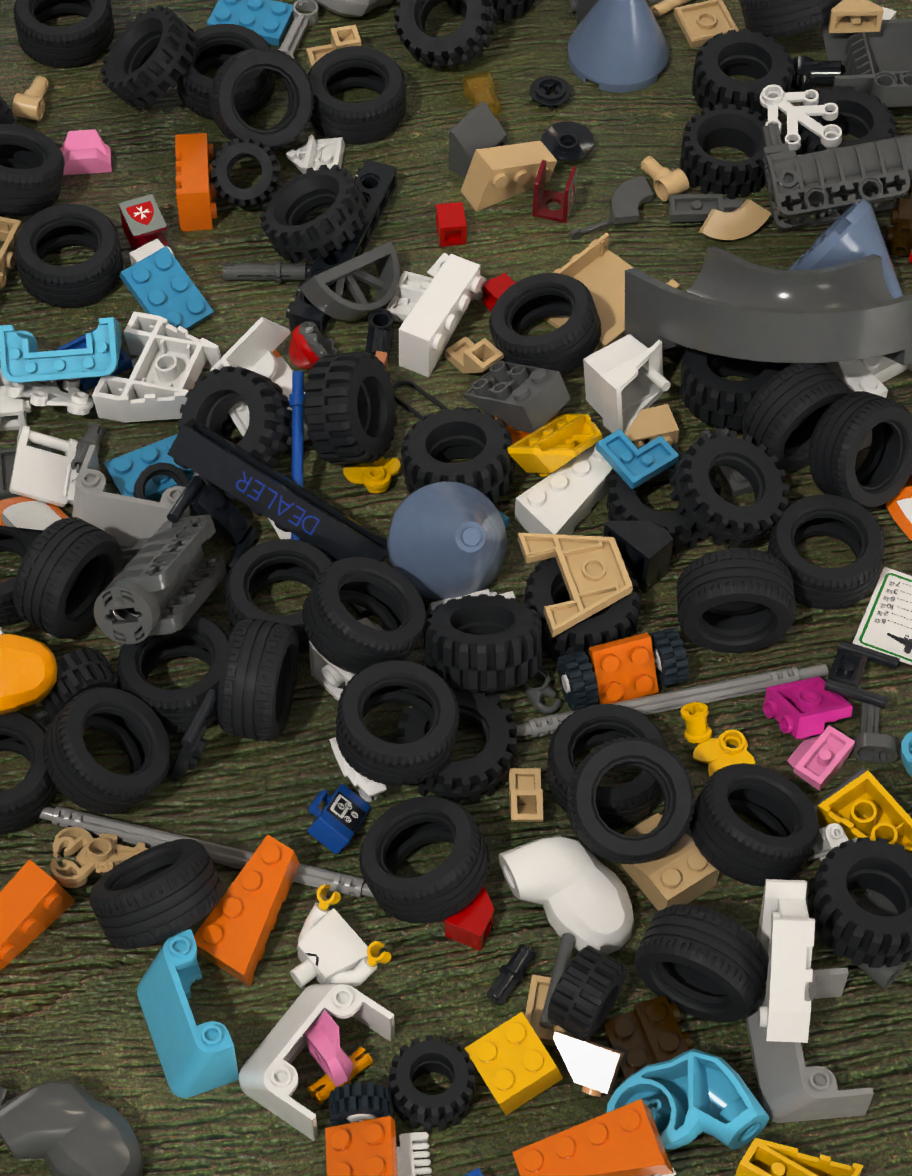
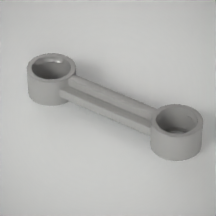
M297 0L293 4L294 21L281 48L277 49L290 55L293 59L307 27L315 25L319 20L318 4L314 0ZM309 11V12H311V13L303 14V13H300V12Z

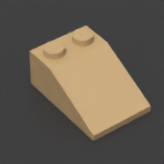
M656 813L622 835L640 836L650 833L657 827L662 815ZM686 833L669 851L653 860L639 864H621L658 911L671 905L688 904L716 886L719 870L713 867L701 855L693 838Z

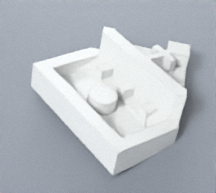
M311 134L308 136L306 144L296 151L291 149L286 153V156L303 174L306 173L308 168L312 167L315 171L325 164L329 169L333 165H339L341 169L345 143L343 137L318 139L315 141L314 136Z

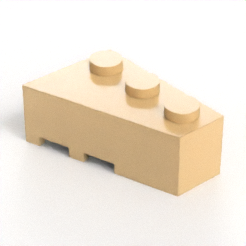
M541 141L476 149L461 188V193L476 212L534 188V182L542 160L547 161L545 183L549 182L557 160Z

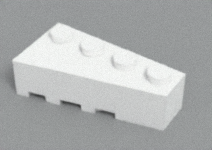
M454 254L449 255L399 328V366L428 378L430 377L459 321L467 310L471 299L475 293L479 292L482 286L483 278L480 277L481 265Z
M597 443L516 497L515 520L529 533L572 535L578 523L582 519L585 520L591 513L592 507L605 497L609 489L610 476L614 474V469L596 450Z

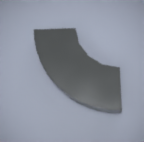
M645 176L629 179L616 189L609 208L613 224L637 222L640 216L638 207L643 203L652 201L654 194Z

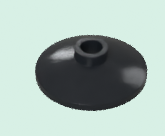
M564 121L552 124L543 132L541 142L554 158L564 162L581 160L588 156L594 147V137L591 131L576 122Z

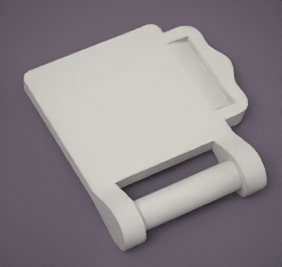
M21 425L17 437V448L9 491L13 494L60 507H65L67 503L73 505L76 479L79 474L76 470L79 464L73 470L71 462L76 454L78 440L71 438L68 441L32 431L30 426ZM27 441L63 451L65 456L28 446Z

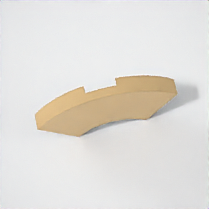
M747 199L741 207L732 212L712 209L698 233L717 240L740 239L758 230L767 221L771 213L752 200Z

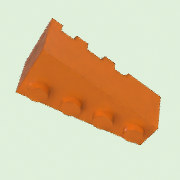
M207 133L175 135L176 198L180 232L213 230L212 219L217 218L216 202H211V199H216V188L213 184L214 182H210V179H213L211 178L213 167L209 160H214L213 144H208Z
M30 859L0 891V971L76 902L64 888Z
M642 1099L512 1152L520 1176H649L674 1174L651 1110Z

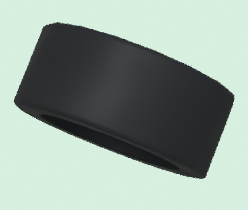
M160 462L149 465L140 473L134 485L133 497L146 499L145 486L152 477L157 475H167L174 479L178 486L182 487L187 486L189 479L180 468L171 463Z

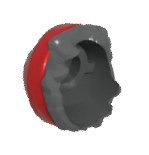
M305 321L292 330L289 358L295 366L310 370L320 358L327 354H337L338 349L334 348V339H326L314 322Z

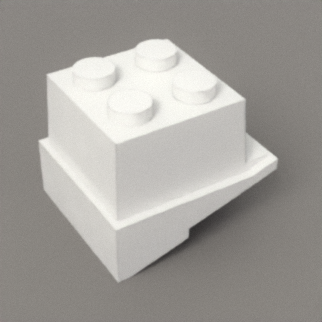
M628 334L583 359L586 401L603 418V425L611 433L621 429L625 434L640 410L651 406L664 391L671 387V383L663 376L662 342L660 340L652 347L647 348Z

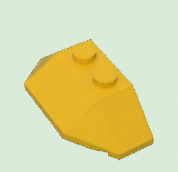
M562 414L509 446L507 450L510 456L526 473H538L540 477H547L603 438L601 431L591 421L589 414Z

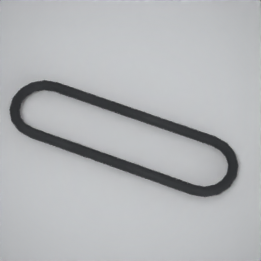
M399 381L393 385L394 389L400 385H409L441 409H447V407L411 381ZM394 394L395 401L422 421L424 420V416Z

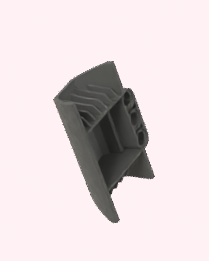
M912 19L882 20L880 32L828 33L829 22L822 25L821 29L828 61H842V75L834 77L833 87L839 86L840 89H846V86L854 87L853 90L857 91L862 89L867 91L868 95L878 97L881 100V104L885 103L887 107L912 106Z

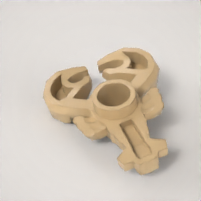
M68 827L62 829L55 836L53 856L56 859H52L50 863L51 875L59 885L65 888H78L86 884L88 877L92 873L106 874L118 864L148 848H145V843L141 842L134 848L117 844L118 836L114 834L100 833V838H94L90 832L83 828ZM63 848H65L64 857L78 852L75 863L63 859V868L59 867L57 857Z

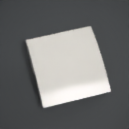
M408 271L402 273L397 290L386 310L392 313L393 321L400 323L405 321L433 278Z

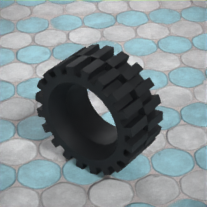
M719 104L714 105V111H710L706 107L702 109L701 116L697 113L692 116L691 122L688 121L685 125L683 133L680 168L683 169L687 178H690V185L693 188L699 185L701 186L700 192L703 194L711 191L714 194H726L727 198L735 199L736 194H740L742 198L749 196V190L755 194L760 191L761 185H766L762 157L763 147H766L762 127L765 126L768 120L761 121L762 114L756 111L752 115L749 113L750 108L745 106L741 110H736L735 104H728V109H722V105ZM716 147H733L744 152L749 159L736 162L723 161L711 157L706 152Z

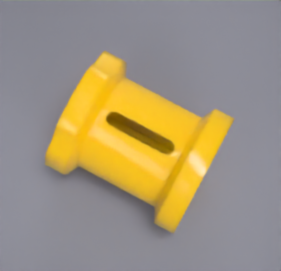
M692 702L684 705L680 713L686 724L685 739L690 743H702L712 737V729L707 723L708 706L701 702Z

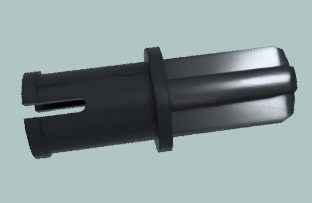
M520 944L509 962L500 967V974L486 995L492 1004L503 1005L516 985L522 984V976L537 957L533 949L527 945Z

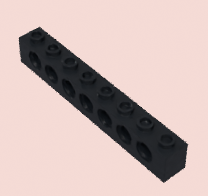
M366 159L362 169L357 170L355 181L369 207L366 209L368 217L361 220L364 226L361 230L353 232L355 237L351 241L346 239L341 243L343 248L340 250L334 248L328 251L329 256L325 258L322 255L316 256L314 264L310 263L304 283L315 275L364 254L397 187V167ZM344 282L343 294H344V292H345V290H346V288H347V285H346L345 282ZM300 283L294 303L289 304L286 312L290 331L305 321H312L317 325L321 334L324 335L332 317L320 311L306 298L299 288L304 283ZM334 284L328 286L332 291Z

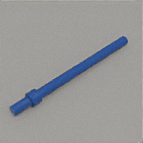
M293 371L292 394L289 395V407L292 408L291 480L303 487L304 372ZM291 533V539L300 541L298 536Z

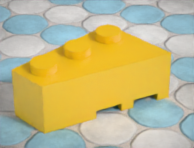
M754 1138L740 1161L735 1176H860L864 1165L853 1163L852 1166L831 1161L829 1156L820 1154L818 1158L798 1153V1148Z

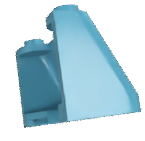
M114 317L99 318L97 329L92 333L86 334L87 348L38 352V343L32 333L24 330L15 331L13 325H1L0 364L2 375L12 383L109 376L118 367L122 343L121 323Z
M191 929L180 932L166 940L137 987L138 999L168 1086L174 1095L181 1098L193 1097L239 1080L235 1048L228 1029L222 1023L215 1021L196 1025L188 1003V999L192 998L190 991L192 983L195 979H202L197 960V945Z

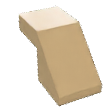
M356 24L331 28V44L306 48L310 68L321 57L331 51L344 47L362 46Z
M465 336L445 350V358L463 374L484 372L497 361L504 358V354L486 338L474 344Z
M510 768L509 806L511 822H543L541 768Z

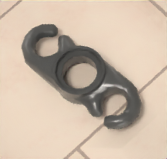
M541 664V667L533 677L541 678L544 681V685L534 688L526 681V683L522 684V690L537 711L543 714H551L560 708L561 700L556 698L551 706H545L541 703L544 697L555 698L557 694L550 685L549 673Z

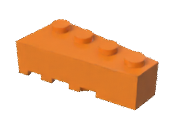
M267 834L222 896L219 903L194 935L198 954L251 987L255 977L254 972L258 962L261 961L265 952V945L270 932L274 929L278 920L277 915L282 902H285L300 865L294 850Z

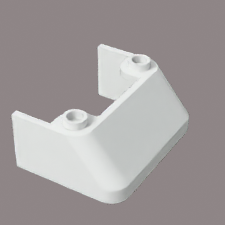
M261 317L223 355L210 371L214 369L220 370L225 366L242 367L272 379L278 368L277 359L272 352L291 332L288 328ZM242 400L232 406L228 414L244 437L249 425V409L245 400ZM304 422V441H307V440H309V437H308V434H307L308 427H307V424H305V422ZM288 436L286 444L289 446L292 445V437Z
M313 984L308 986L239 1072L240 1088L247 1096L313 1141L318 1137L316 1114L290 1097L296 1090L299 1081L298 1073L291 1064L306 1046L303 1034L308 1027L321 1015L323 1010H326L329 1015L331 1014L341 1019L352 1016L390 1042L395 1038L394 1014L350 985Z

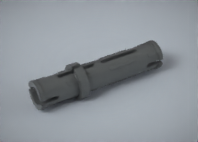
M275 261V263L269 264L223 263L224 281L275 280L276 283H282V280H306V263L288 264L282 263V261Z

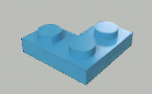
M621 429L598 441L596 445V450L631 489L636 488L676 464L680 456L662 436L657 437L638 449Z

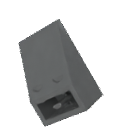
M497 361L463 394L465 399L492 414L513 429L529 433L544 426L571 399L559 371L505 361Z

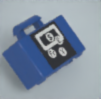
M343 783L340 784L331 796L327 794L328 791H320L309 806V813H313L316 818L307 832L335 855L350 843L351 838L371 808L367 802ZM321 801H324L325 804L322 807V809H320L318 806L321 803Z

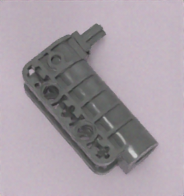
M769 123L768 126L762 127L766 147H763L762 153L765 180L773 221L779 230L791 231L834 223L842 215L838 214L837 210L843 209L844 213L855 202L859 203L862 197L870 204H873L875 215L889 213L892 209H897L899 198L904 197L909 190L910 180L912 179V134L796 155L795 150L789 151L788 143L782 144L778 124ZM897 199L896 204L891 203V200ZM820 214V216L816 219H810L807 217L810 215ZM784 217L791 219L789 224H785L784 220H779V218Z

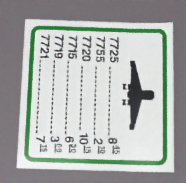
M887 567L883 568L853 644L900 658L899 661L912 665V576Z

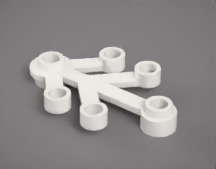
M775 84L768 85L762 90L760 104L768 109V121L765 126H768L769 123L778 124L781 134L782 127L781 122L778 120V109L787 115L785 143H788L789 150H798L801 147L798 123L820 137L822 145L827 149L837 148L841 144L842 129L838 125L829 124L823 126L810 117L822 116L827 121H833L838 117V106L835 103L818 105L819 94L816 90L784 92L782 87ZM803 102L804 106H793L791 103Z
M0 367V386L7 385L6 395L9 397H30V403L35 406H67V411L75 415L89 414L90 409L94 405L93 399L87 393L79 390L80 379L63 380L62 388L68 391L66 393L60 391L56 381H42L43 384L38 382L12 383L2 375Z

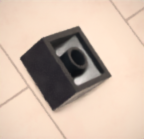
M608 521L605 523L603 537L615 538L624 564L633 573V579L638 582L641 591L646 593L669 573L674 538L665 528L659 527L652 521Z

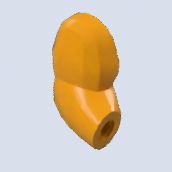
M0 634V715L13 713L21 708L40 703L51 693L57 681L58 667L54 654L44 643L16 634Z

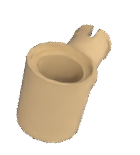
M36 76L31 87L24 94L16 93L12 103L13 116L41 121L45 111L43 96L49 87L47 78Z
M652 156L646 157L641 162V170L653 179L654 190L662 201L669 200L670 195H679L689 189L688 178L681 169L677 168L671 171L668 167L661 166Z

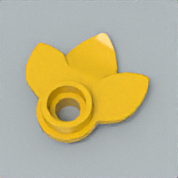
M382 456L373 463H359L354 466L343 468V474L349 482L363 484L369 492L377 494L385 492L389 488L391 477L399 473L401 463L398 458L384 459Z
M733 729L725 731L718 738H710L699 743L692 755L693 760L709 764L707 769L709 778L715 771L729 765L741 763L755 764L754 757L747 751L748 743L746 738L740 731ZM732 744L737 748H729L727 745Z

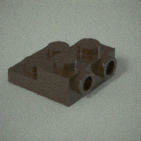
M912 179L910 180L907 194L899 198L897 209H892L890 225H893V228L888 227L886 244H891L890 255L909 257L912 251Z
M666 995L635 1004L633 1011L605 1019L601 1025L609 1047L624 1053L619 1067L623 1081L646 1065L669 1061L694 1048L689 1033H681L677 1022L681 1021V1016L676 1003H669Z

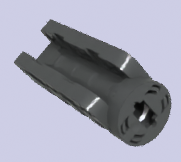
M211 515L182 517L177 523L167 521L151 538L140 539L133 548L121 549L123 555L122 567L124 569L102 591L94 604L96 623L107 637L122 644H136L148 636L177 632L187 624L228 572L223 556L204 557L201 545L203 542L208 541L216 531Z

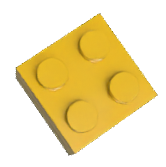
M520 1012L464 1048L505 1115L513 1112L564 1079L523 1012Z

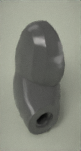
M48 1080L25 1090L0 1106V1138L16 1159H44L52 1176H142L144 1158L140 1143L129 1122L115 1108L96 1100L77 1081Z

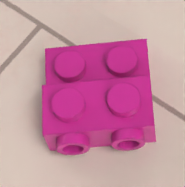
M818 676L766 687L763 712L768 719L774 718L779 722L780 729L784 734L790 733L796 739H806L813 735L822 734L825 722H835L838 719L851 717L853 706L841 695L824 690L826 681Z

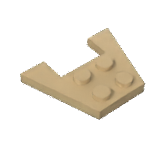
M518 533V542L526 564L556 558L571 601L544 606V615L552 637L632 593L633 585L614 537Z

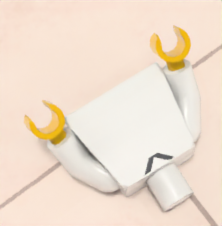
M324 884L318 888L317 899L320 903L314 904L297 940L298 958L302 963L292 969L290 975L301 988L314 978L320 984L360 986L377 969V963L386 964L391 960V953L386 951L378 956L379 950L385 946V943L374 941L367 946L334 908L329 910V905H335L341 899L340 892L337 891L332 894L329 900L327 899L326 894L331 885Z

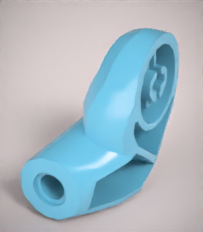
M694 1048L669 1061L646 1065L629 1076L615 1090L607 1104L606 1111L608 1113L642 1099L651 1110L665 1149H676L688 1145L702 1132L713 1136L731 1150L738 1149L759 1135L769 1121V1115L740 1075L722 1057Z

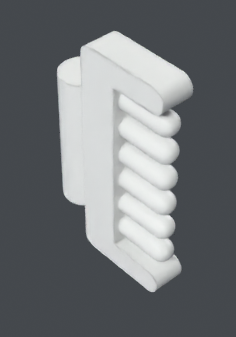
M427 1132L403 1133L399 1135V1147H397L398 1176H416L432 1173V1168L430 1167L415 1168L429 1166L431 1164L430 1159L414 1160L416 1158H428L430 1152H413V1150L429 1148L427 1143L429 1134Z

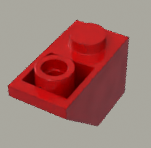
M484 885L468 906L459 913L442 920V923H445V937L481 951L494 925L495 909Z

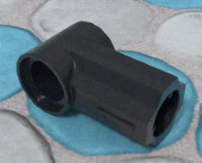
M798 56L792 62L794 73L791 86L796 90L805 91L810 89L813 84L834 83V77L842 75V61L814 62L808 56Z
M376 309L368 317V335L365 351L374 356L376 351L387 352L389 364L391 341L394 337L393 315L386 309Z

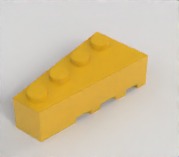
M868 770L818 805V823L824 827L832 823L841 825L848 840L870 837V841H876V838L887 839V843L892 845L896 843L905 846V851L910 854L912 853V818Z

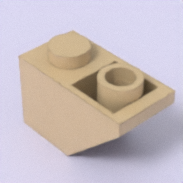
M669 404L640 410L625 435L637 448L646 445L659 436H662L672 447V444H677L679 428Z

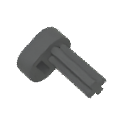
M862 702L860 734L854 739V756L864 762L880 764L894 762L898 758V740L891 735L878 734L880 708Z

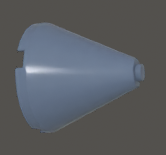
M598 0L572 32L568 41L567 59L573 73L584 83L588 79L599 84L600 90L625 93L644 89L658 81V75L667 69L670 49L668 41L646 0Z
M864 197L860 199L859 203L855 202L813 243L807 252L802 254L789 268V270L820 269L876 254L882 257L883 275L890 294L893 298L903 296L873 207Z
M437 482L419 488L401 502L392 517L389 537H387V548L392 567L410 580L420 596L439 601L465 596L486 589L496 578L503 565L507 549V536L499 511L483 493L462 483Z

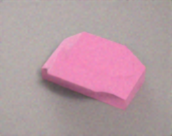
M96 129L69 131L67 133L64 144L60 148L65 159L63 176L112 172L111 147L104 143Z
M828 725L821 735L804 739L788 758L787 762L794 768L793 772L820 791L828 785L844 765L854 748L855 741Z
M323 1010L321 1015L305 1031L303 1037L310 1054L334 1085L338 1087L349 1080L353 1063L340 1047L339 1026L328 1012Z

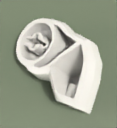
M552 836L536 839L499 854L500 866L514 896L519 900L543 905L548 921L560 937L564 933L573 935L575 937L573 947L578 951L589 945L607 955L621 949L630 940L634 928V916L627 889L618 876L600 863L592 851L587 849L586 845L582 844L580 840Z

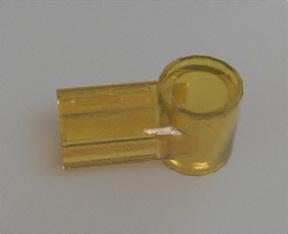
M489 71L463 76L462 84L467 99H472L475 107L483 101L488 105L494 116L501 113V106L495 95L493 79Z

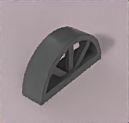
M390 241L313 276L299 288L316 308L333 318L344 321L364 319L373 310L380 309L394 296L400 278L397 253ZM376 264L379 278L362 270ZM355 279L378 289V294L373 303L367 302ZM344 282L357 303L342 298ZM334 284L333 291L328 286Z

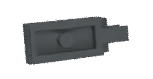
M723 194L670 195L668 202L670 222L705 221L712 209L732 212L741 207L744 201L743 199L725 198Z

